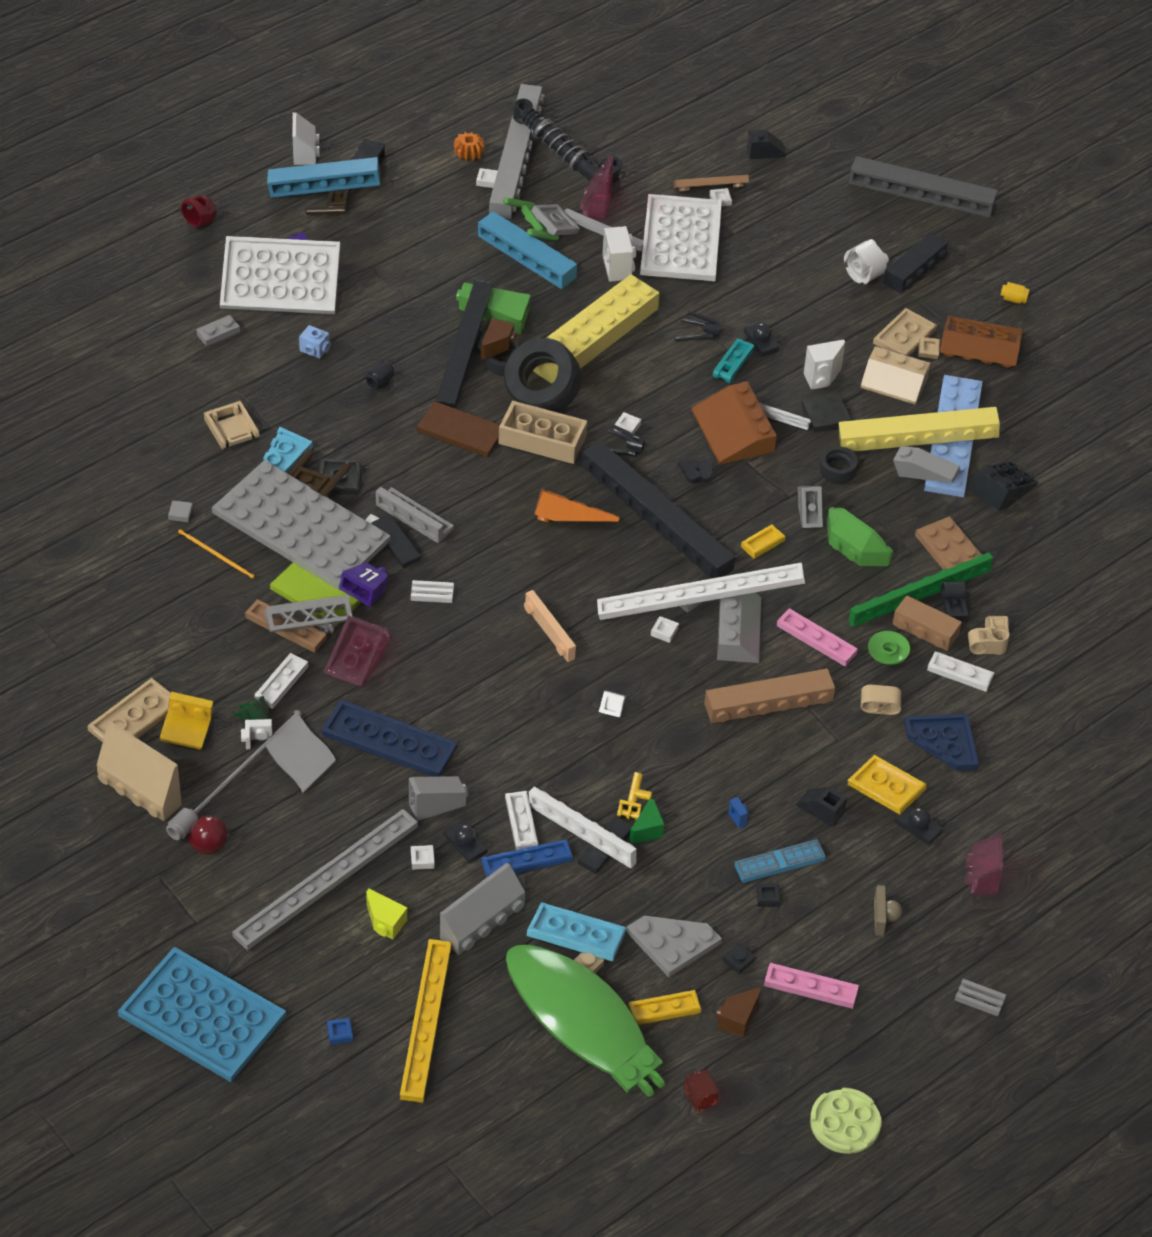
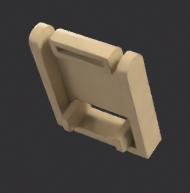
M241 401L204 412V420L222 449L226 448V443L230 447L251 440L252 435L255 438L259 437V431ZM232 413H234L235 415L233 417L218 421V418Z

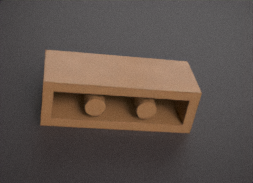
M906 596L895 610L893 625L946 651L949 650L959 636L962 623L909 596Z

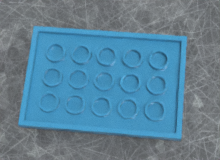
M174 947L118 1010V1016L229 1082H232L284 1020L286 1011Z

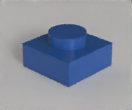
M738 797L731 799L728 813L738 829L747 825L749 811L747 806L742 804Z

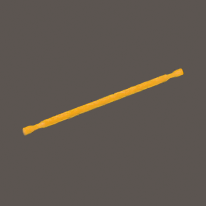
M180 529L178 531L181 535L186 536V538L242 573L247 574L250 578H255V575L247 572L244 568L191 535L186 534L183 530Z

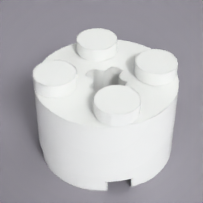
M870 239L848 250L844 256V263L847 261L848 267L846 270L855 282L867 284L885 273L886 263H888L889 259L876 245V242Z

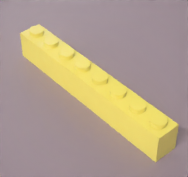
M996 407L839 422V438L841 447H846L852 451H864L900 446L998 438L1000 423Z

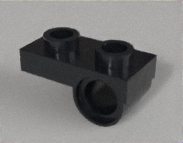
M964 581L943 582L940 591L945 614L959 621H967L968 611L965 602L966 589Z

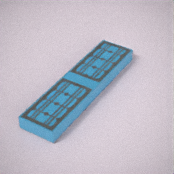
M816 839L735 861V868L742 883L825 861V854Z

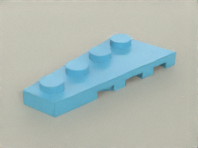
M279 427L276 438H273L271 447L263 458L268 463L288 473L306 450L313 448V442Z

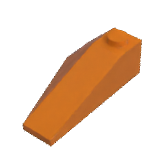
M541 489L534 512L535 515H538L537 519L549 523V520L619 521V516L595 507H588V505L578 501H570L565 496Z

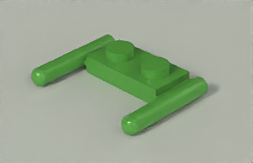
M508 197L504 198L503 203L505 205L522 208L521 211L525 215V219L535 228L527 230L528 236L558 241L559 235H551L547 228L531 212L535 203Z

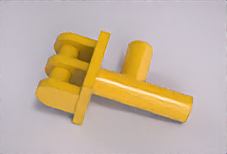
M634 772L628 801L620 799L617 817L622 815L626 816V819H630V817L635 818L636 821L643 809L642 804L636 803L637 798L651 799L652 792L640 789L643 774ZM632 808H636L637 812L632 811Z

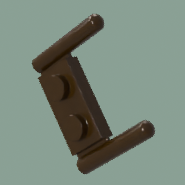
M351 189L330 191L327 207L306 208L305 214H346Z
M307 449L287 474L309 486L315 492L327 497L350 470L351 464L345 462L330 479L326 475L304 468V465L314 455L312 449Z

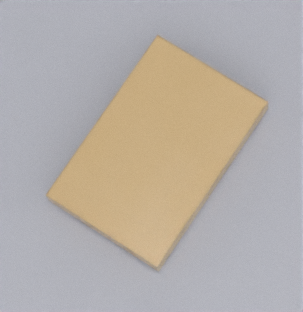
M905 308L874 338L873 344L889 351L910 356L919 347L920 337L928 338L936 331L937 325Z

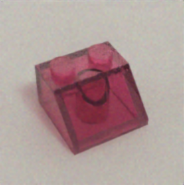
M1001 833L973 844L970 854H966V867H970V872L967 871L966 884L970 885V894L997 896L1003 873Z

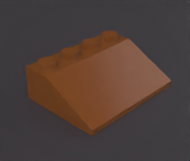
M947 316L940 352L948 357L957 355L963 356L962 358L965 360L979 359L986 364L996 362L1000 363L1003 367L1016 366L1022 329Z
M748 382L730 385L692 407L691 411L719 465L775 451L776 434Z

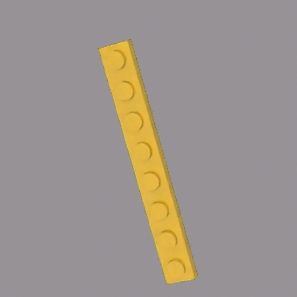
M432 939L428 941L400 1091V1100L422 1103L424 1101L451 952V942Z

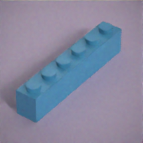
M378 157L269 169L267 184L270 197L380 185Z
M494 211L478 222V236L560 289H563L577 278V264L537 238L528 236L527 232Z

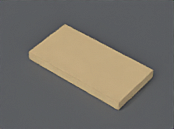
M151 678L90 723L88 731L103 742L107 726L110 722H113L138 739L167 716L171 693Z

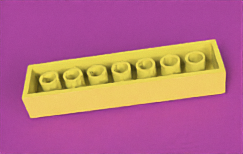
M630 274L547 338L564 344L574 355L581 369L658 310L659 292ZM554 363L541 364L533 372L552 384L558 374V365Z

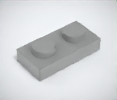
M228 315L196 329V332L202 342L208 346L240 332V326Z

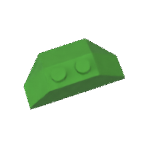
M831 507L829 509L827 518L828 541L835 550H838L859 566H889L891 564L893 550L886 546L884 540L875 530L844 508Z

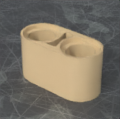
M866 685L861 689V709L864 712L874 714H898L901 711V690L893 686Z

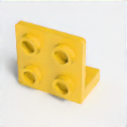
M171 692L168 713L161 731L160 741L201 750L212 718L213 701Z

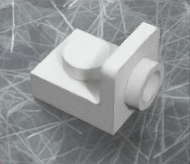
M271 719L245 720V729H241V742H246V749H251V740H265L272 736Z

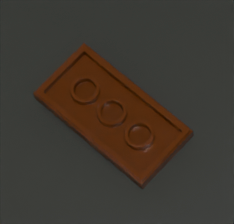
M434 401L418 424L417 432L488 457L499 441L500 425Z

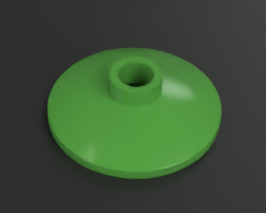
M882 631L871 637L868 643V650L876 661L893 665L906 660L910 653V645L901 634L893 631Z

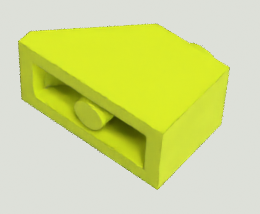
M368 889L366 891L367 907L373 929L381 936L394 939L407 922V907Z

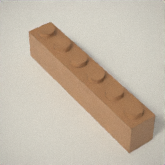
M828 669L706 690L704 704L711 723L725 722L727 720L746 718L759 714L764 715L776 711H786L814 704H825L833 701L835 686Z

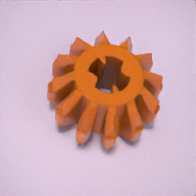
M464 132V135L458 134L454 141L455 155H458L459 159L465 158L466 161L468 159L474 161L475 158H480L484 152L483 138L479 134H473V132Z

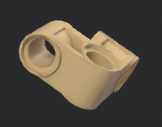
M988 616L985 618V628H975L969 631L968 639L971 653L977 655H1000L1005 653L1009 640L1008 617Z

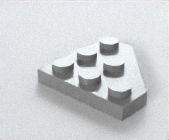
M643 916L626 928V932L668 977L720 945L722 938L707 923Z

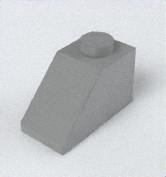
M821 486L798 487V508L802 528L823 527Z

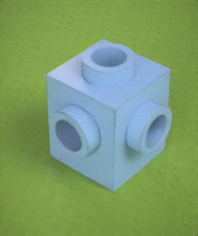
M308 325L299 336L300 351L320 359L330 349L331 343L329 342L328 332Z

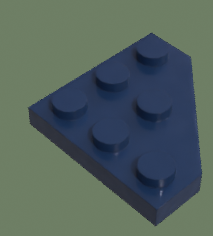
M968 714L906 716L904 718L908 740L955 770L978 769L979 764Z

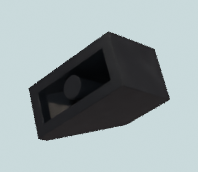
M748 131L747 150L750 159L786 156L783 143L769 131Z

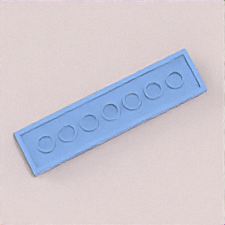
M944 375L938 412L978 409L982 381ZM973 440L932 444L931 454L960 466V470L953 483L926 480L924 491L964 497Z

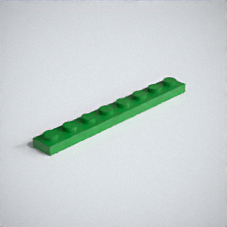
M989 552L978 555L969 561L961 562L932 576H926L922 580L909 583L905 587L892 590L888 594L875 597L861 605H855L850 609L848 622L852 627L858 626L895 611L906 596L919 601L941 592L943 582H965L990 572L993 557Z

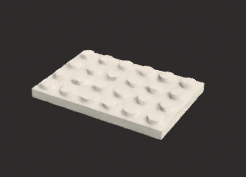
M648 194L640 275L715 281L722 200Z
M226 236L220 308L335 314L340 242Z

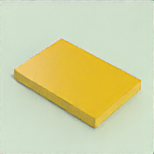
M876 755L869 759L848 779L849 786L899 815L926 790L924 782Z

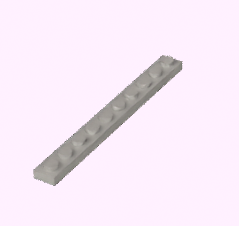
M402 809L232 931L233 937L248 951L418 827V822Z

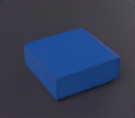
M350 1018L327 1021L330 1045L353 1042Z

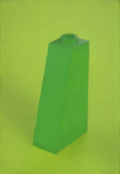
M464 283L462 289L458 290L456 300L459 301L460 310L465 311L473 284ZM493 288L483 319L491 322V319L514 323V331L517 334H521L530 310V295Z

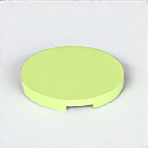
M842 1088L841 1090L822 1094L815 1101L810 1117L811 1129L821 1144L835 1152L848 1154L861 1152L869 1148L878 1138L882 1123L880 1113L874 1101L863 1092L851 1088Z

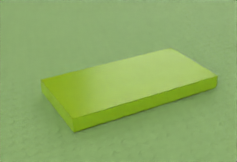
M292 563L270 584L271 590L293 603L348 595L295 563ZM348 595L352 612L361 602ZM345 609L332 611L339 617L347 616ZM322 612L315 613L313 615L321 619V617L323 615H327V613Z

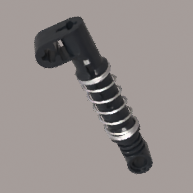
M520 98L516 101L513 112L514 121L525 124L531 129L536 139L542 138V144L546 143L549 145V150L553 149L556 151V156L560 155L563 158V162L567 161L572 170L579 171L599 190H604L619 179L622 161L618 157L610 156L597 164L590 158V154L583 150L582 146H576L575 140H569L568 134H562L561 128H556L554 122L547 117L541 116L533 108V103L530 100Z

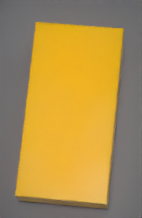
M771 524L741 542V547L755 559L784 542L785 535Z

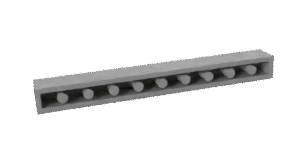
M521 84L517 100L520 98L530 100L533 103V108L541 114L542 106L540 105L544 104L545 94H542V87ZM513 115L489 204V214L494 211L508 219H511L512 213L516 212L517 207L505 205L503 200L505 197L519 200L521 192L519 187H523L524 181L522 175H526L527 169L525 163H529L530 158L528 151H532L533 141L531 140L535 139L531 129L525 124L515 122Z

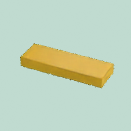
M695 990L628 1003L629 1011L637 1025L701 1013V1007Z

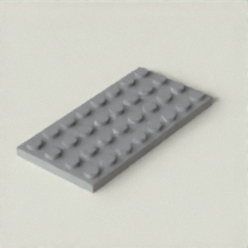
M265 460L212 507V513L338 590H340L339 586L343 571L363 563H368L391 540L389 534L329 498L315 492L309 486Z

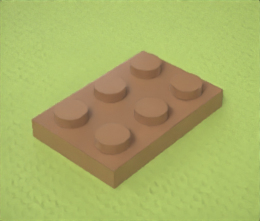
M950 516L916 530L915 536L943 570L982 555Z

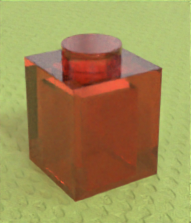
M707 1070L693 1072L685 1078L684 1091L696 1112L718 1104L719 1090Z

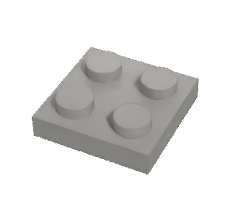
M558 204L534 205L531 210L536 219L553 236L577 234L580 230L579 226Z

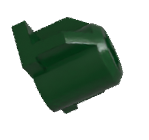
M259 696L248 703L241 704L239 706L240 709L234 713L235 718L241 717L245 724V720L268 719L269 707L264 696Z

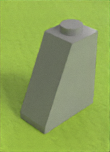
M458 776L409 778V806L416 821L466 806L468 790L466 785L461 783Z

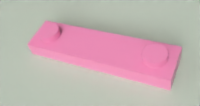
M790 608L777 621L779 628L843 666H846L857 655L858 649Z
M773 963L769 964L764 982L766 987L852 1009L859 987L856 984Z

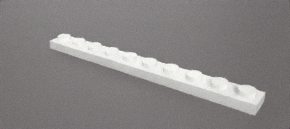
M802 563L597 599L598 615L600 620L804 584Z

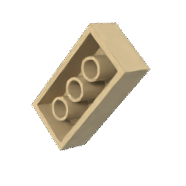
M512 401L499 427V444L574 464L586 439L587 420Z

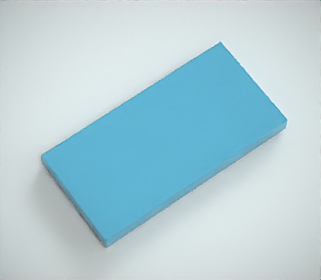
M541 902L527 930V936L579 952L592 953L596 957L613 961L626 934L627 927Z

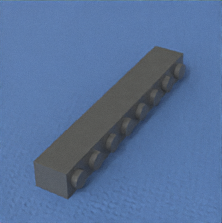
M856 156L849 178V184L985 217H991L998 191Z

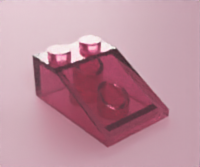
M609 155L591 178L589 186L585 187L584 190L585 199L581 200L580 210H583L584 216L594 220L605 221L612 193L614 155Z
M348 615L323 673L362 687L384 656L392 635L383 627Z

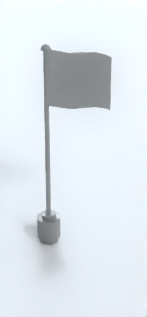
M295 710L294 715L195 810L183 808L168 822L166 831L175 840L185 838L191 832L195 821L198 820L197 813L265 748H267L276 763L295 780L303 794L336 762L335 757L329 748L309 730L301 718V712Z

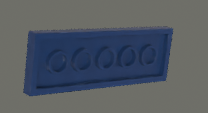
M340 700L322 729V735L433 777H440L457 749V742L344 700Z

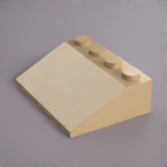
M110 722L106 729L97 762L99 780L103 784L113 787L120 795H125L131 799L135 805L148 810L153 817H158L165 821L182 805L178 765L113 722Z

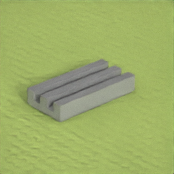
M963 979L955 1001L998 1016L1006 994ZM984 1001L996 1005L997 1007L984 1003Z

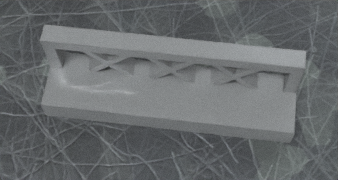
M380 487L376 491V505L433 541L439 543L454 530V525L391 487L387 491Z
M348 595L267 606L263 612L265 621H268L270 632L346 622L353 619ZM345 609L347 616L339 617L332 611ZM322 612L327 613L326 617L320 620L312 615ZM301 615L307 616L304 622L299 623L291 618ZM273 619H286L283 625L274 626Z

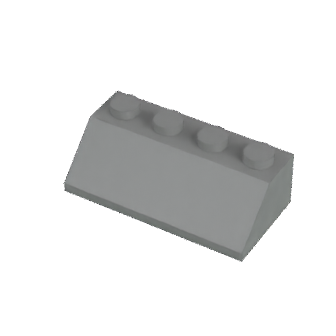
M757 593L720 599L717 660L759 663L761 597Z
M508 863L504 864L440 913V939L451 942V949L457 955L471 949L480 938L488 936L492 929L497 925L505 923L509 916L514 912H519L524 907L525 891Z

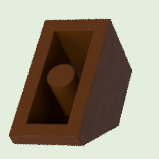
M491 319L481 344V359H487L509 350L511 343H515L517 332L514 331V323Z
M754 988L727 997L724 1006L720 1005L716 1013V1018L719 1019L718 1028L744 1037L759 1004L761 989Z

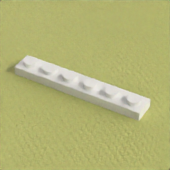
M536 787L529 791V804L531 808L627 867L632 868L636 864V848L632 844L621 840L614 833L603 829L596 822L590 821L581 813L575 812L563 802L549 796L546 792Z

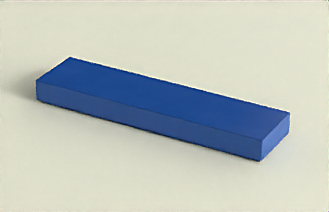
M567 839L481 858L486 878L506 863L511 866L516 874L573 861V855Z

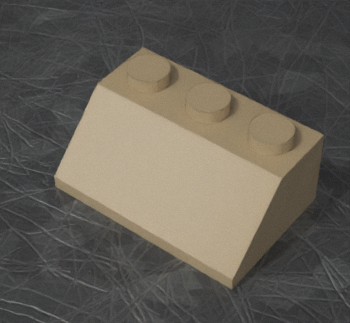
M875 346L868 360L860 388L916 405L928 379L930 363Z

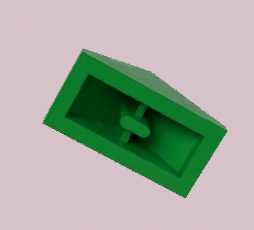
M649 799L632 826L629 843L637 844L663 837L664 823L653 799Z

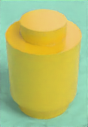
M1007 282V285L1003 284L1000 295L1004 296L1003 300L1026 304L1029 289L1023 285Z

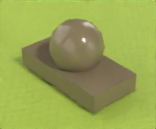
M877 885L874 896L875 934L884 936L886 921H897L902 915V908L897 901H886L885 886Z

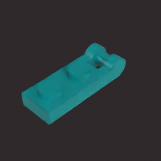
M737 338L714 369L713 377L717 379L722 378L725 382L731 384L736 374L753 353L755 345Z

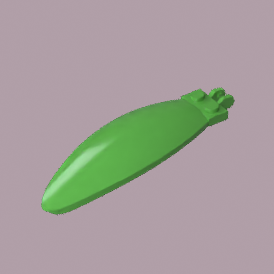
M517 945L508 950L506 956L507 969L517 991L539 1022L556 1039L588 1063L611 1074L626 1093L635 1086H638L648 1097H651L654 1091L648 1082L644 1080L647 1077L659 1088L665 1085L662 1077L655 1071L662 1065V1060L645 1044L643 1035L631 1012L606 982L576 961L541 947Z

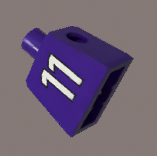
M368 563L360 564L342 572L339 589L370 607L384 594L388 581V572L384 567L377 569Z

